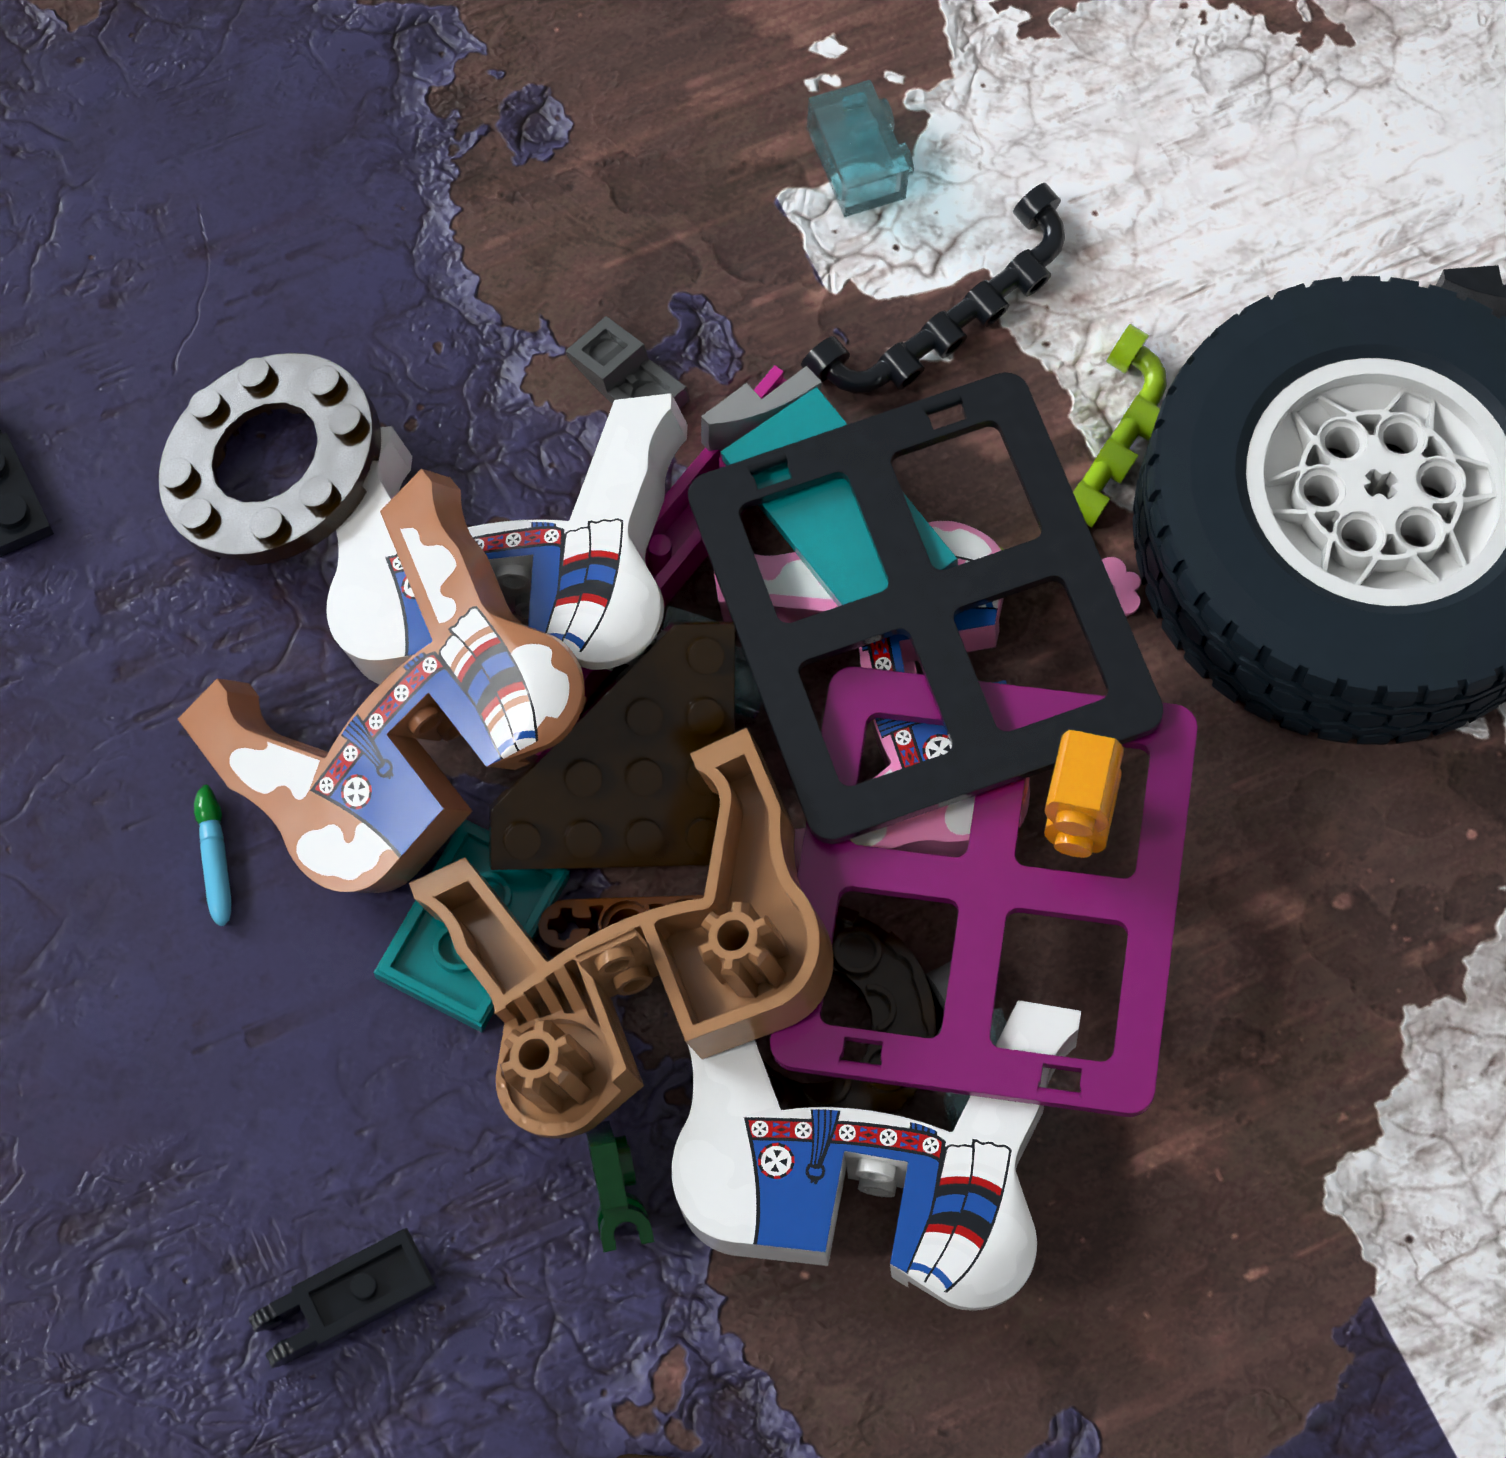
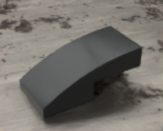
M607 316L565 350L569 360L612 404L614 400L669 393H672L679 409L690 401L687 387L651 361L647 356L644 344Z

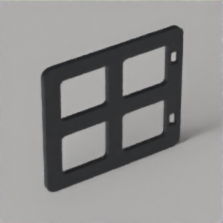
M1008 372L998 373L701 474L691 483L688 490L690 508L731 619L735 624L738 638L808 827L813 836L818 840L828 844L840 843L1053 769L1061 737L1068 730L1115 738L1122 745L1148 736L1159 727L1163 715L1161 698L1029 387L1020 376ZM962 405L964 420L935 430L933 429L928 415ZM985 427H993L999 431L1041 534L1034 540L946 570L936 569L930 562L892 467V462L897 457ZM787 464L791 479L758 489L752 475ZM836 478L844 479L850 485L887 579L888 586L882 592L792 623L782 622L775 612L740 516L744 510ZM1048 582H1058L1065 588L1108 694L1099 701L1012 731H1002L994 722L954 618L957 614ZM897 634L905 635L911 640L952 747L946 754L853 786H846L838 779L801 681L800 671L807 665Z

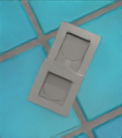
M806 366L762 399L747 383L701 416V443L708 451L725 449L815 387H818L821 391V380Z

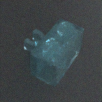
M871 80L816 95L808 99L807 131L844 217L906 199L908 177L914 174L913 159L908 146L904 142L898 144L893 133L895 123L890 104L886 98H878Z

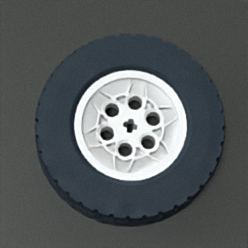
M1351 276L1349 281H1343L1342 277L1315 280L1310 287L1306 288L1304 283L1278 291L1272 300L1269 296H1266L1245 307L1240 315L1234 314L1216 328L1210 337L1208 336L1179 370L1162 402L1140 468L1139 479L1136 483L1133 504L1134 548L1137 550L1136 561L1142 585L1148 584L1145 589L1146 596L1156 618H1163L1162 629L1177 650L1183 648L1185 651L1184 659L1203 679L1209 676L1213 680L1212 687L1233 703L1240 700L1246 704L1244 707L1246 711L1267 722H1270L1272 718L1281 721L1279 727L1305 736L1313 732L1318 733V739L1347 743L1350 739H1357V744L1386 745L1394 738L1396 744L1425 739L1431 732L1435 737L1464 726L1467 721L1471 723L1506 702V317L1502 315L1499 319L1492 315L1493 309L1469 297L1465 301L1456 298L1457 292L1432 284L1428 288L1419 287V281L1391 277L1389 281H1381L1380 276ZM1385 444L1396 445L1400 447L1405 452V454L1394 453L1393 451L1389 450ZM1327 448L1341 450L1348 458L1335 457ZM1423 487L1437 490L1443 498H1435L1428 495L1423 490ZM1305 496H1317L1327 506H1316L1310 503ZM1402 535H1410L1417 538L1423 547H1415L1408 544ZM1343 540H1354L1360 543L1365 551H1354L1347 547Z

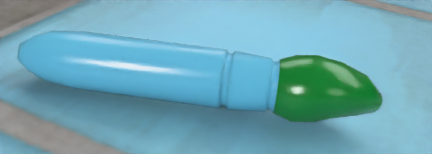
M203 785L197 791L195 797L194 816L200 826L199 838L206 898L213 921L219 926H224L229 921L231 915V891L225 843L220 824L222 811L211 787Z

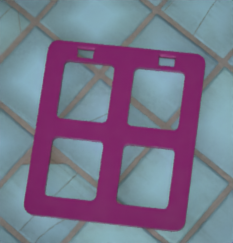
M847 667L838 671L832 677L828 688L821 734L838 779L842 784L846 786L858 784L867 726L873 719L883 718L944 726L923 674ZM978 681L994 722L1002 731H1012L1106 697ZM1162 703L1163 715L1159 727L1148 736L1122 744V747L1143 750L1149 757L1135 873L1129 878L1028 867L1019 864L1015 854L1026 778L975 796L968 849L960 857L854 844L850 839L836 844H828L813 836L806 821L797 876L802 892L823 921L831 944L833 943L839 900L844 893L849 891L952 904L958 910V919L942 1029L936 1037L922 1038L828 1025L821 1019L822 999L814 1011L806 1018L790 1027L771 1033L770 1048L775 1061L784 1069L795 1072L1122 1117H1135L1147 1111L1154 1100L1197 738L1198 726L1192 712L1181 705ZM1026 913L1112 924L1125 929L1128 938L1114 1052L1108 1060L1100 1062L998 1048L992 1044L990 1034L1006 921L1010 915ZM846 1041L881 1045L882 1064L876 1065L841 1060L844 1056ZM1043 1068L1080 1072L1081 1093L1039 1087Z

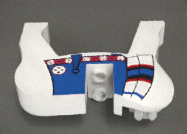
M672 393L614 400L569 521L514 520L468 527L473 539L487 555L510 611H515L519 616L527 618L529 627L553 635L563 641L576 656L580 667L592 670L608 669L610 671L622 664H628L630 667L644 653L646 648L655 642L654 639L657 637L664 614L663 596L646 566L645 555L664 502L665 479L668 468L676 452L687 440L688 424ZM392 426L380 427L381 451L379 461H372L368 475L362 485L367 492L353 513L336 529L339 547L338 567L327 599V620L334 639L358 669L368 679L377 684H381L406 660L432 642L429 630L380 513V510L399 492L403 480L411 471L412 455Z
M1018 1000L996 1047L1065 1057L1076 1047L1081 1011ZM755 1040L705 1059H701L689 1046L693 1067V1099L690 1114L675 1145L672 1159V1183L676 1199L686 1223L704 1244L728 1255L828 1266L847 1167L848 1179L859 1180L858 1190L866 1194L879 1197H894L896 1187L903 1188L890 1262L891 1277L906 1287H908V1282L947 1306L969 1311L984 1310L998 1306L1012 1298L1024 1286L1034 1267L1037 1252V1235L1016 1168L1043 1114L1044 1106L970 1096L953 1132L913 1119L862 1109L809 1107L781 1110ZM1043 1068L1039 1087H1048L1055 1069Z

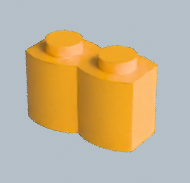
M1068 730L1061 737L1045 806L1047 822L1044 831L1045 837L1054 844V848L1060 853L1085 858L1091 856L1092 853H1099L1106 848L1122 776L1120 767L1124 753L1122 745L1115 738L1075 730Z

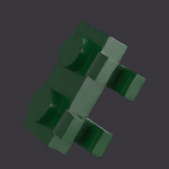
M601 1122L595 1128L586 1132L600 1202L597 1211V1225L603 1252L616 1250L614 1231L623 1222H631L636 1225L642 1244L655 1242L652 1227L643 1203L635 1195L625 1192L626 1186L637 1184L626 1136L614 1137L610 1122Z

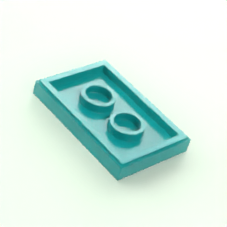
M465 819L457 828L432 872L465 857L487 880L533 941H535L539 934L538 923L540 917L548 906L557 902L570 879L569 870L565 868L491 870L489 866V831ZM415 900L373 972L375 978L483 1033L495 1012L491 997L457 954L446 925L435 919Z

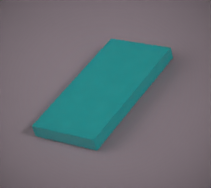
M815 387L720 451L722 461L727 466L848 424L818 387ZM787 464L752 475L758 489L791 479ZM836 478L758 505L837 606L882 592L887 588V579L850 485L846 480ZM904 494L933 567L939 570H946L958 566L956 556Z

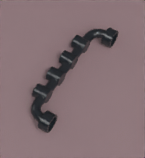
M1041 183L1030 190L1017 203L1013 214L1028 230L1039 225L1043 231L1042 241L1032 250L1026 249L1019 253L1003 271L991 280H983L966 294L962 301L947 312L944 310L937 313L917 334L906 342H899L892 346L872 367L864 371H855L848 368L845 363L849 359L850 353L835 336L828 337L815 346L803 359L801 367L807 366L821 382L828 379L837 388L853 394L870 393L883 387L889 381H892L899 390L906 388L925 369L919 359L933 349L941 358L948 357L967 339V335L962 330L964 326L975 318L983 327L992 325L1010 306L1004 299L1005 296L1018 287L1028 297L1037 292L1049 280L1051 273L1047 270L1046 266L1062 251L1065 241L1064 224L1056 212L1061 199L1047 183Z

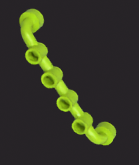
M1129 324L1106 362L1126 374L1131 365L1135 366L1144 377L1143 388L1135 397L1120 423L1100 450L1093 464L1073 491L1085 522L1091 528L1110 501L1109 497L1101 493L1110 478L1121 484L1139 455L1130 450L1138 435L1147 441L1150 440L1160 411L1158 405L1167 387L1166 370L1160 358L1144 346L1149 335L1132 324Z

